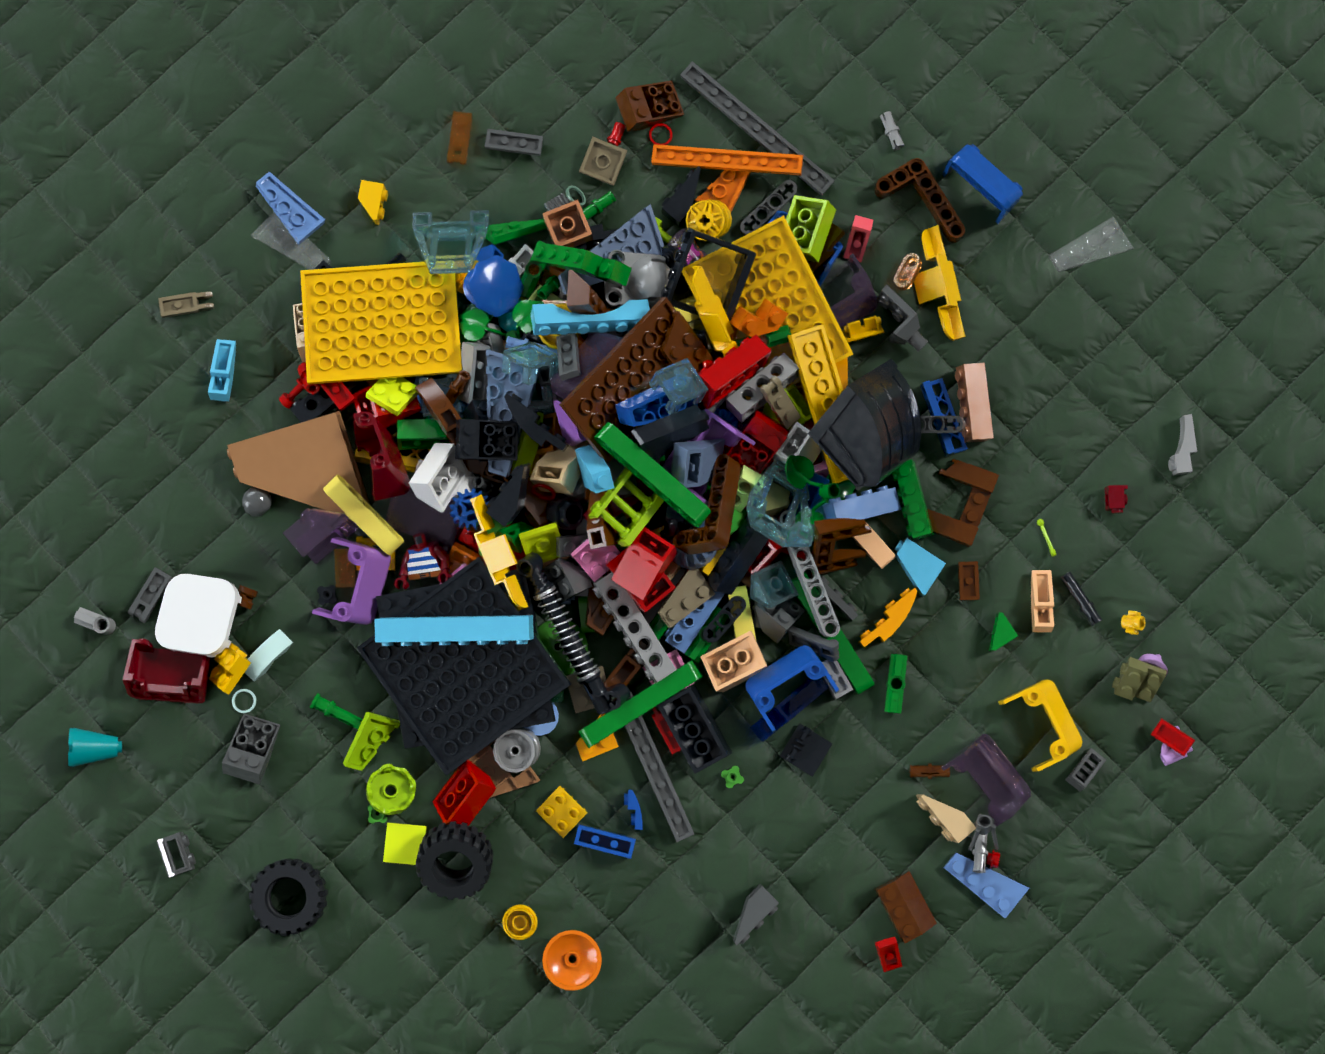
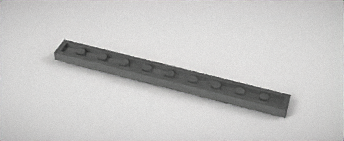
M693 61L680 74V78L768 152L803 155L802 174L798 177L818 194L823 196L835 180Z

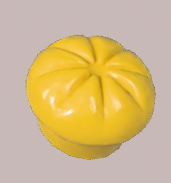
M522 904L510 907L505 912L502 920L505 933L515 940H525L531 937L536 931L538 924L535 912L530 907Z

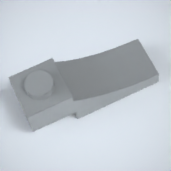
M1192 414L1184 415L1180 418L1178 447L1176 453L1168 461V467L1172 471V476L1192 472L1190 455L1197 452Z

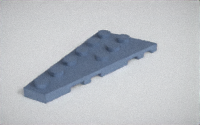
M651 204L591 249L590 252L608 259L609 254L613 250L662 256L661 247H664V243ZM618 255L611 257V259L621 262V258ZM565 270L558 275L564 294L568 290L569 270ZM575 272L588 285H593L603 281L591 276Z
M486 349L488 420L516 421L508 408L504 396L506 393L509 395L514 393L522 398L521 403L528 407L531 403L542 365ZM518 424V443H519V440H520V437H521V433H522V430H523V429L519 426V424ZM488 460V472L509 477L513 461Z

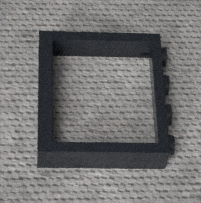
M688 227V230L683 233L681 242H683L681 249L677 250L674 260L676 262L668 273L669 281L661 292V298L667 297L673 307L699 316L694 306L672 299L695 237L742 254L723 303V308L730 321L734 315L757 253Z

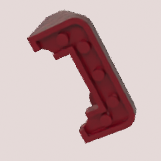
M354 413V433L357 451L359 452L361 449L366 450L369 453V457H371L372 495L374 500L378 501L407 494L410 491V479L395 438L372 413Z
M132 639L122 680L128 695L135 699L203 703L207 693L210 657L180 651L174 652L169 649L154 648L148 639Z

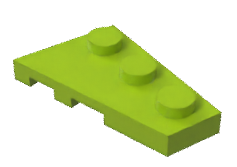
M366 712L343 761L344 766L362 771L376 755L379 746L390 738L389 734L400 726V721Z

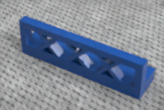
M943 379L922 382L920 387L930 415L947 416L950 413L951 416H956ZM933 385H940L942 392L939 397L934 394ZM939 401L947 404L948 410L946 414L941 413L938 405ZM956 419V421H955L953 424H954V427H955L956 430H957V427L959 426V423L957 422V419ZM934 420L933 424L935 429H941V420ZM962 432L957 433V435L954 433H937L945 457L968 449ZM951 438L959 439L962 447L954 449Z

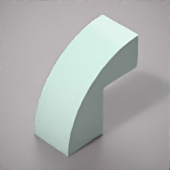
M279 629L248 658L251 664L245 671V674L253 681H256L268 671L278 657L287 652L293 642Z

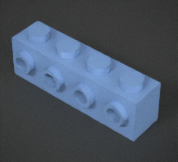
M887 486L876 488L877 492L872 493V489L860 492L861 496H857L856 493L846 495L845 500H841L840 497L830 499L829 504L823 505L826 519L850 518L863 520L901 510L896 487L890 489Z
M714 591V596L676 623L674 628H669L664 635L666 637L665 642L682 654H685L700 629L724 596V593Z

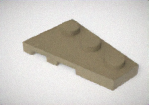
M688 569L678 581L676 588L669 594L658 610V614L668 628L674 626L715 595L699 569Z

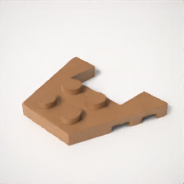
M491 744L469 759L489 775L493 781L496 790L491 797L541 781L531 766L513 778L510 772L502 769L495 761Z

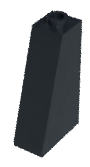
M693 405L638 427L631 432L637 446L656 461L674 450V443L687 442L709 429L707 422L709 417L704 409L700 410L697 405Z

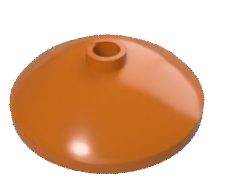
M578 930L563 931L555 935L546 945L542 959L543 968L548 979L557 987L564 990L583 989L590 985L599 974L602 963L601 951L596 941L588 934ZM571 955L576 957L575 962L569 961Z

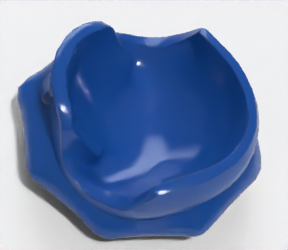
M494 255L477 262L475 267L468 272L463 283L464 294L467 299L478 309L495 317L512 312L524 289L516 265L499 255Z

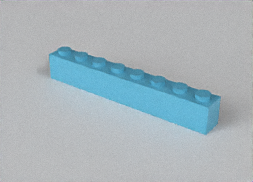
M533 615L389 617L375 619V642H382V646H393V642H401V646L413 645V642H420V645H432V642H439V645H451V641H458V645H469L470 641H477V645L489 644V641H497V644H509L508 641L515 640L516 644H528V640L534 639Z

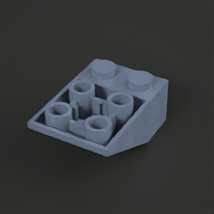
M725 439L674 443L671 475L686 488L698 487L712 481L715 461L719 455L724 453Z

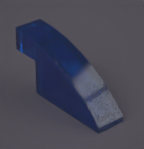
M809 678L766 715L777 731L829 687L822 678L818 680ZM763 717L750 727L762 742L774 734Z

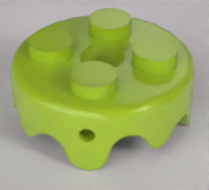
M385 764L369 777L366 787L368 802L376 811L382 814L396 815L402 813L414 800L416 782L405 768ZM392 786L396 789V794L392 796L387 795L385 789Z

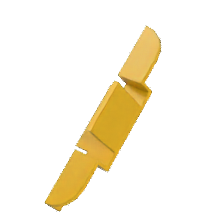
M936 225L922 232V245L926 260L937 261L938 266L912 276L919 304L945 296L947 304L937 307L944 333L950 340L955 341L965 337L957 303L961 301L953 263L952 261H947L940 227Z
M693 265L692 268L695 273L692 285L698 301L694 303L695 308L715 351H721L725 357L731 348L738 347L736 341H732L729 336L734 333V330L718 295H714L702 266Z
M481 494L471 498L470 501L482 529L474 533V536L495 585L504 582L512 602L519 610L525 609L528 605L515 574L507 578L505 576L506 573L510 572L509 566L517 564L505 534L496 537L494 532L487 533V530L494 528L495 525L491 516L486 513L488 508Z

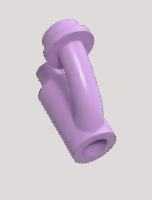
M1162 744L1160 758L1165 766L1179 761L1188 755L1186 753L1185 756H1182L1175 750L1170 749L1166 744ZM1192 746L1190 747L1187 753L1193 751Z

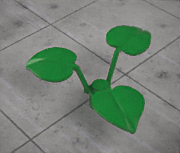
M523 300L515 305L512 318L518 323L516 325L517 331L511 330L508 333L486 327L490 321L487 313L482 310L473 309L465 312L460 317L459 325L461 332L470 341L481 340L485 335V330L504 336L506 340L508 336L521 339L523 332L529 333L533 331L531 322L532 304H544V302ZM510 348L506 349L505 355L524 360L519 352L512 351L513 349Z
M790 455L785 465L788 482L797 489L804 488L806 483L820 487L819 495L823 498L812 510L802 509L798 512L795 519L798 533L806 543H811L815 540L812 533L814 521L824 520L820 512H815L816 509L828 503L829 499L840 497L841 500H845V496L852 494L856 486L849 479L839 483H832L830 474L827 476V479L830 480L828 484L812 482L809 479L814 475L813 463L807 457Z

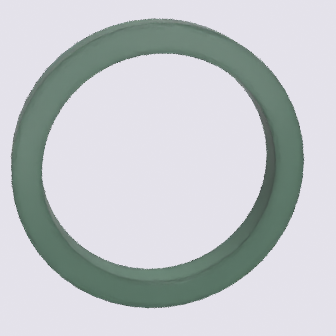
M569 186L566 189L568 200L570 202L574 201L569 194V189H573L582 197L580 206H583L586 203L584 193L576 186Z

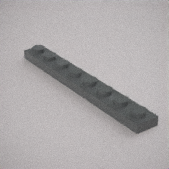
M641 715L625 725L673 835L676 841L679 842L694 835V831Z

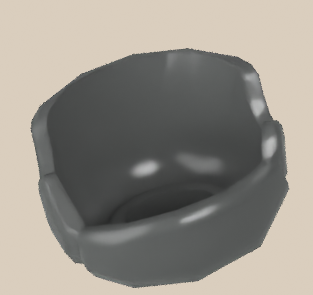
M251 487L243 495L242 506L250 516L261 517L270 509L272 497L268 491Z

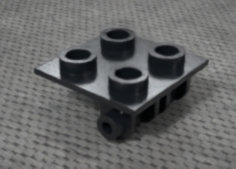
M799 723L780 757L813 777L831 748L832 743Z

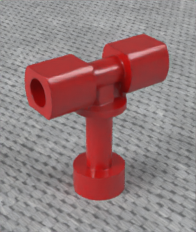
M306 362L298 366L297 370L301 377L296 380L298 384L289 394L283 393L279 397L281 404L288 409L293 406L294 398L303 389L312 395L316 394L320 389L319 384L307 383Z

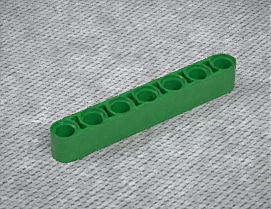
M607 422L594 436L595 441L693 526L700 527L710 515L711 510L706 504L613 424Z
M804 572L805 578L810 579L808 575ZM798 576L788 581V584L820 634ZM813 587L811 589V594L813 597H818L819 593L816 590V588ZM820 605L818 612L822 616L825 615L826 608ZM830 623L825 627L826 632L829 634L833 632V626ZM841 628L834 637H824L820 634L822 638L827 640L835 639L839 642L838 651L840 658L837 661L858 695L875 685Z
M690 661L632 697L619 708L608 712L581 729L579 734L587 747L590 748L694 683L702 675L694 662Z

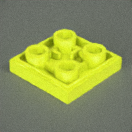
M388 822L383 862L416 865L419 846L426 834L427 826Z

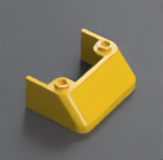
M1041 680L998 701L999 705H1002L1022 696L1025 703L1029 706L1035 707L1042 704L1059 738L1050 746L1052 758L1032 767V772L1041 771L1067 758L1081 748L1082 738L1056 685L1051 680Z

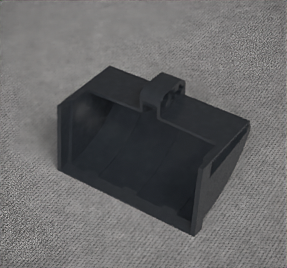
M892 359L849 384L808 433L856 487L876 486L915 456L920 447L921 420L918 405L909 384Z

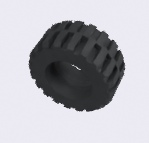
M456 821L450 822L448 825L441 823L438 828L433 827L429 830V833L424 835L416 859V873L422 885H427L428 891L437 893L436 896L441 898L445 896L449 900L454 898L460 900L465 899L467 895L468 897L475 895L476 891L480 892L484 888V884H487L493 862L492 845L488 839L486 840V835L483 832L479 833L478 828L475 826L469 827L467 826L468 823L464 822L456 824ZM449 851L459 852L467 856L472 865L465 869L454 870L445 867L437 857Z
M283 859L267 865L256 875V880L251 884L252 892L249 893L251 904L249 906L250 910L254 911V919L256 921L259 920L262 928L269 929V932L273 934L278 933L281 936L301 933L317 923V920L324 913V907L327 905L326 896L328 895V890L324 886L326 882L324 878L320 877L318 869H314L310 863L302 862L300 859ZM285 878L299 881L306 892L305 906L295 915L287 916L280 914L274 908L271 901V892L274 885Z

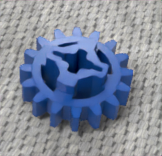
M475 488L471 492L465 489V494L463 495L458 492V499L452 498L455 504L449 506L453 510L450 512V515L454 517L453 522L455 524L459 523V528L462 529L466 526L467 531H469L471 527H474L476 531L478 529L477 526L480 524L475 511L469 510L468 512L467 509H473L470 498L481 494L483 496V491L480 490L476 493ZM485 495L483 496V499L487 506V504L489 503V497ZM459 508L463 511V512L461 513V515H462L461 517L459 516V512H458V511H459Z

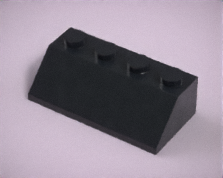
M751 510L706 578V581L715 592L732 595L772 535L761 520L757 521L754 519L755 513Z
M695 685L657 705L694 774L732 754L730 747Z

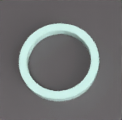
M240 689L233 695L232 705L236 711L248 713L256 706V696L248 689ZM244 691L249 692L254 700L252 707L246 711L239 710L235 705L236 696Z

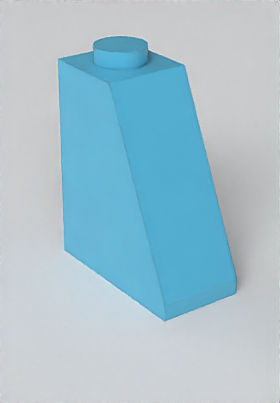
M591 445L576 448L575 452L584 487L594 493L613 489L614 484L611 471L605 460L596 453Z
M906 538L904 542L900 540L894 549L897 551L895 554L896 559L913 586L917 589L919 595L923 597L946 563L910 539Z

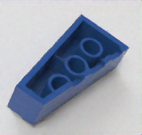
M676 376L616 404L615 407L619 422L634 427L646 425L693 405L698 406L692 379Z

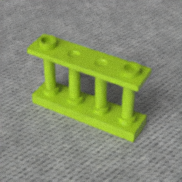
M626 467L614 481V488L607 490L601 500L592 505L590 508L591 512L588 515L590 519L601 516L619 533L620 537L616 542L622 547L632 544L664 502L655 492L651 497H647L628 479L632 472ZM622 486H625L642 502L643 507L640 511L636 512L617 495ZM611 500L631 518L632 522L628 527L621 525L605 510Z

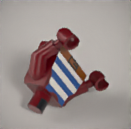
M424 533L414 535L415 544L409 547L404 554L399 572L401 578L396 579L395 587L400 589V584L403 582V589H407L409 583L406 578L415 580L438 576L440 583L445 582V577L446 580L450 579L452 575L449 574V554L439 546L438 542H426Z

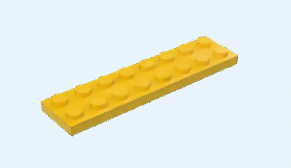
M824 324L787 336L795 363L799 367L798 373L814 425L843 392ZM823 451L832 483L848 480L847 476Z

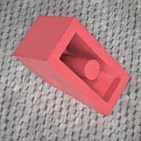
M855 215L843 258L862 262L872 229V219Z

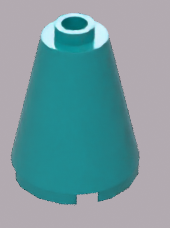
M78 728L69 729V766L74 767L118 757V753H122V741H118V737Z

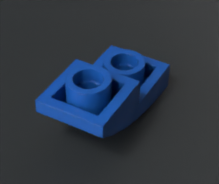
M628 790V794L624 793V805H628V810H635V813L631 814V825H635V830H643L642 813L638 799L633 790Z

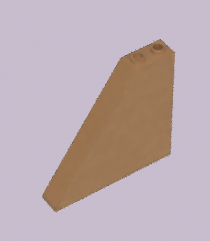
M340 411L227 445L228 457L233 461L234 465L233 473L241 483L350 518L323 490L336 475H340L369 503Z

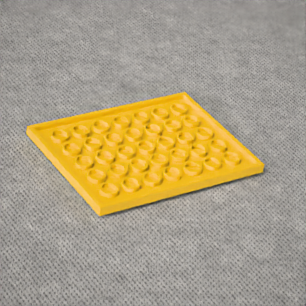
M784 215L732 242V244L757 253L735 312L741 306L755 315L766 298L788 313L781 326L789 325L791 334L824 324L835 363L853 355ZM722 247L683 267L682 273L696 301H698L692 285L695 273L692 266H702L714 295H718L723 306L742 256L741 253ZM737 330V338L735 337L734 340L741 339L749 335L743 333L740 330ZM759 336V338L765 344H767V338L765 336ZM787 342L770 347L772 352L764 368L770 364V361L775 356H780L783 353L795 363L790 343ZM778 373L772 374L773 376H780ZM800 376L787 387L800 382Z
M454 259L300 270L308 384L454 374L462 370Z

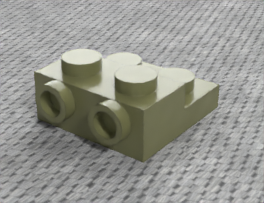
M1129 657L1127 663H1123L1120 668V676L1115 677L1112 688H1114V694L1129 700L1137 697L1151 702L1162 684L1167 670Z

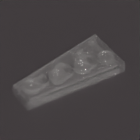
M275 212L251 234L256 240L296 261L308 270H314L322 260L327 264L331 263V260L308 238L298 245Z
M1112 217L1053 252L1048 257L1057 271L1061 272L1133 249V246L1115 218Z

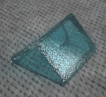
M782 561L751 574L750 598L768 609L799 595Z

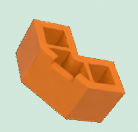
M765 298L755 315L739 306L730 323L750 337L754 335L761 336L777 331L788 313Z

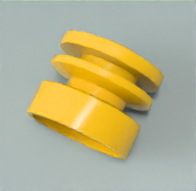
M719 200L696 202L690 207L686 215L687 229L689 227L716 238L724 236L729 231L732 223L729 208ZM704 218H709L710 222H704Z

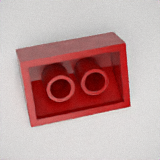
M467 760L457 768L433 800V804L446 825L456 821V824L464 822L468 823L467 826H469L488 799L493 795L496 787L489 775L470 760Z

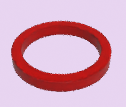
M663 123L655 124L649 132L650 141L655 145H668L672 140L671 128ZM659 126L667 128L670 132L669 140L663 144L656 143L652 139V131Z
M538 483L532 487V493L538 498L544 500L555 498L556 492L548 485ZM535 488H545L552 493V496H543L536 492Z

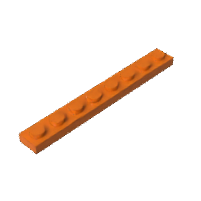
M653 144L651 163L652 165L689 168H697L699 166L702 169L801 176L803 155Z

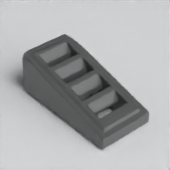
M1090 748L1065 780L1081 792L1087 787L1106 759ZM1089 756H1090L1093 760H1095L1098 764L1095 765L1092 761H1090V760L1088 759ZM1086 763V764H1087L1089 767H1091L1093 770L1091 771L1090 769H1088V768H1087L1085 765H1083V764ZM1081 769L1088 776H1084L1079 770Z

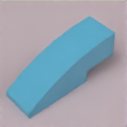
M216 340L210 369L211 379L208 389L210 400L228 402L230 400L235 366L236 341Z

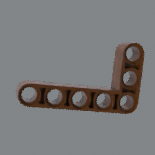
M919 158L912 159L877 181L874 192L879 198H887L912 183L948 241L956 243L961 240L965 233V227L923 160ZM911 167H919L920 172H914ZM895 176H903L904 181H897ZM921 182H928L930 187L924 188ZM882 184L886 185L888 190L882 191L879 186ZM931 198H938L940 200V203H933L931 201ZM947 213L950 216V219H943L941 217V214ZM951 229H957L960 235H953Z
M719 455L714 464L708 501L711 513L705 520V526L680 531L673 537V545L687 555L722 550L729 543L741 465L728 455Z

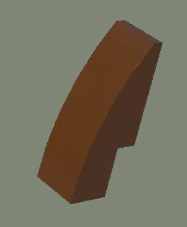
M641 639L639 647L642 650L646 649L648 644ZM633 648L630 649L604 682L606 688L619 683L627 686L641 669L643 664H639L634 657L636 653Z

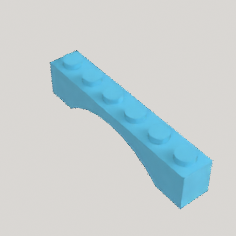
M648 299L628 300L613 311L586 315L566 311L554 304H532L531 322L533 334L546 336L549 334L566 335L569 333L585 334L590 332L630 331L647 314L650 308Z

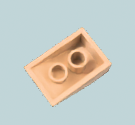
M752 631L700 656L716 692H725L767 667Z

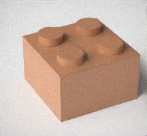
M578 200L542 213L554 245L574 248L593 240L592 232Z

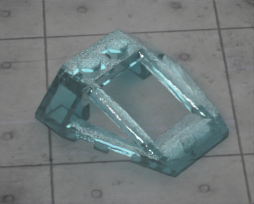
M489 210L470 211V221L433 222L432 212L413 213L412 229L429 273H469L486 238L489 228ZM424 236L431 240L429 253ZM466 240L465 255L437 256L438 241Z
M777 459L766 469L749 493L746 509L750 527L782 547H810L813 541L814 525L810 522L812 511L808 508L807 500L810 499L808 483L802 489L793 487L786 478L785 464ZM773 480L795 493L784 524H781L765 513L768 502L766 498ZM800 504L801 522L798 521L791 527Z

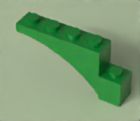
M537 242L531 259L536 263L573 270L574 272L620 286H626L632 269L617 260L602 258L588 250Z

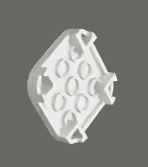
M192 574L175 576L165 589L155 627V636L158 643L174 652L180 651L216 657L226 647L229 648L232 642L228 639L237 604H241L242 599L238 589L232 583L219 578Z

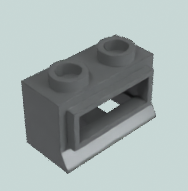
M178 832L156 840L168 878L195 869L194 864H196L193 853L189 851L188 846L190 842L186 834ZM176 839L185 866L177 870L167 843Z

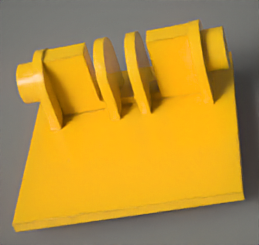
M561 786L536 810L562 838L587 814L586 809H583L577 803V800H574L573 796H570Z

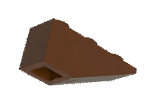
M590 490L588 515L591 512L590 508L592 505L600 501L607 490L599 493H594ZM610 502L605 508V510L611 516L614 517L612 504ZM601 516L592 519L587 518V535L590 549L618 544L616 542L618 540L617 531Z

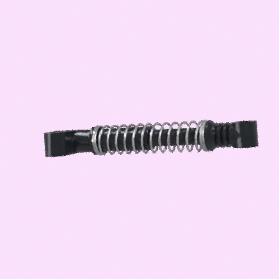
M529 553L517 562L516 569L521 576L529 578L527 582H531L529 584L530 587L533 586L531 589L534 600H541L538 607H545L541 614H548L545 621L552 620L548 627H555L552 634H559L555 640L559 641V647L564 649L563 654L567 655L566 661L571 662L570 668H574L573 674L578 675L577 682L583 685L598 715L619 708L630 698L628 687L621 683L605 687L600 677L599 667L593 664L592 660L594 658L589 657L590 651L587 652L585 649L586 645H583L581 642L583 638H579V631L576 632L575 629H572L576 625L570 627L568 623L572 618L567 620L564 616L569 611L563 613L561 608L565 605L559 606L557 603L562 598L556 600L554 594L558 593V591L553 593L556 589L555 585L546 580L547 576H544V571L541 572L543 569L542 558L537 553Z

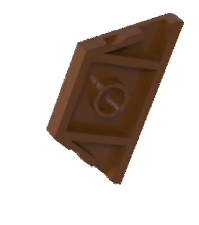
M675 311L672 315L674 317L671 328L667 329L666 338L662 343L660 352L678 376L694 378L703 369V361L711 360L714 362L715 360L680 311Z

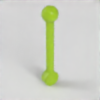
M1038 519L1037 525L1040 526L1050 549V554L1052 557L1056 556V551L1045 530L1044 520Z

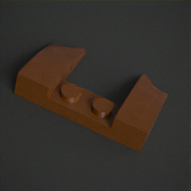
M952 459L953 465L946 471L942 468L938 474L972 487L960 520L929 509L927 511L933 533L970 547L973 544L979 523L999 475Z
M835 518L814 521L812 533L815 540L811 554L819 574L857 566V561L854 559L866 556L865 550H834L836 540L871 533L870 526H865L867 525L865 520Z

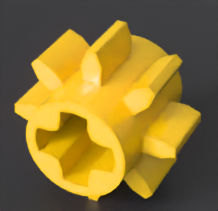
M1129 610L1128 615H1123L1121 626L1123 629H1126V633L1138 635V630L1142 631L1145 628V618L1141 616V612Z

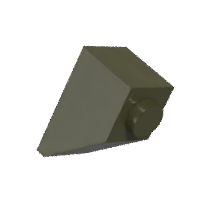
M770 481L769 488L767 489L768 492L763 498L762 503L757 506L754 519L759 521L777 516L782 510H786L790 504V491Z

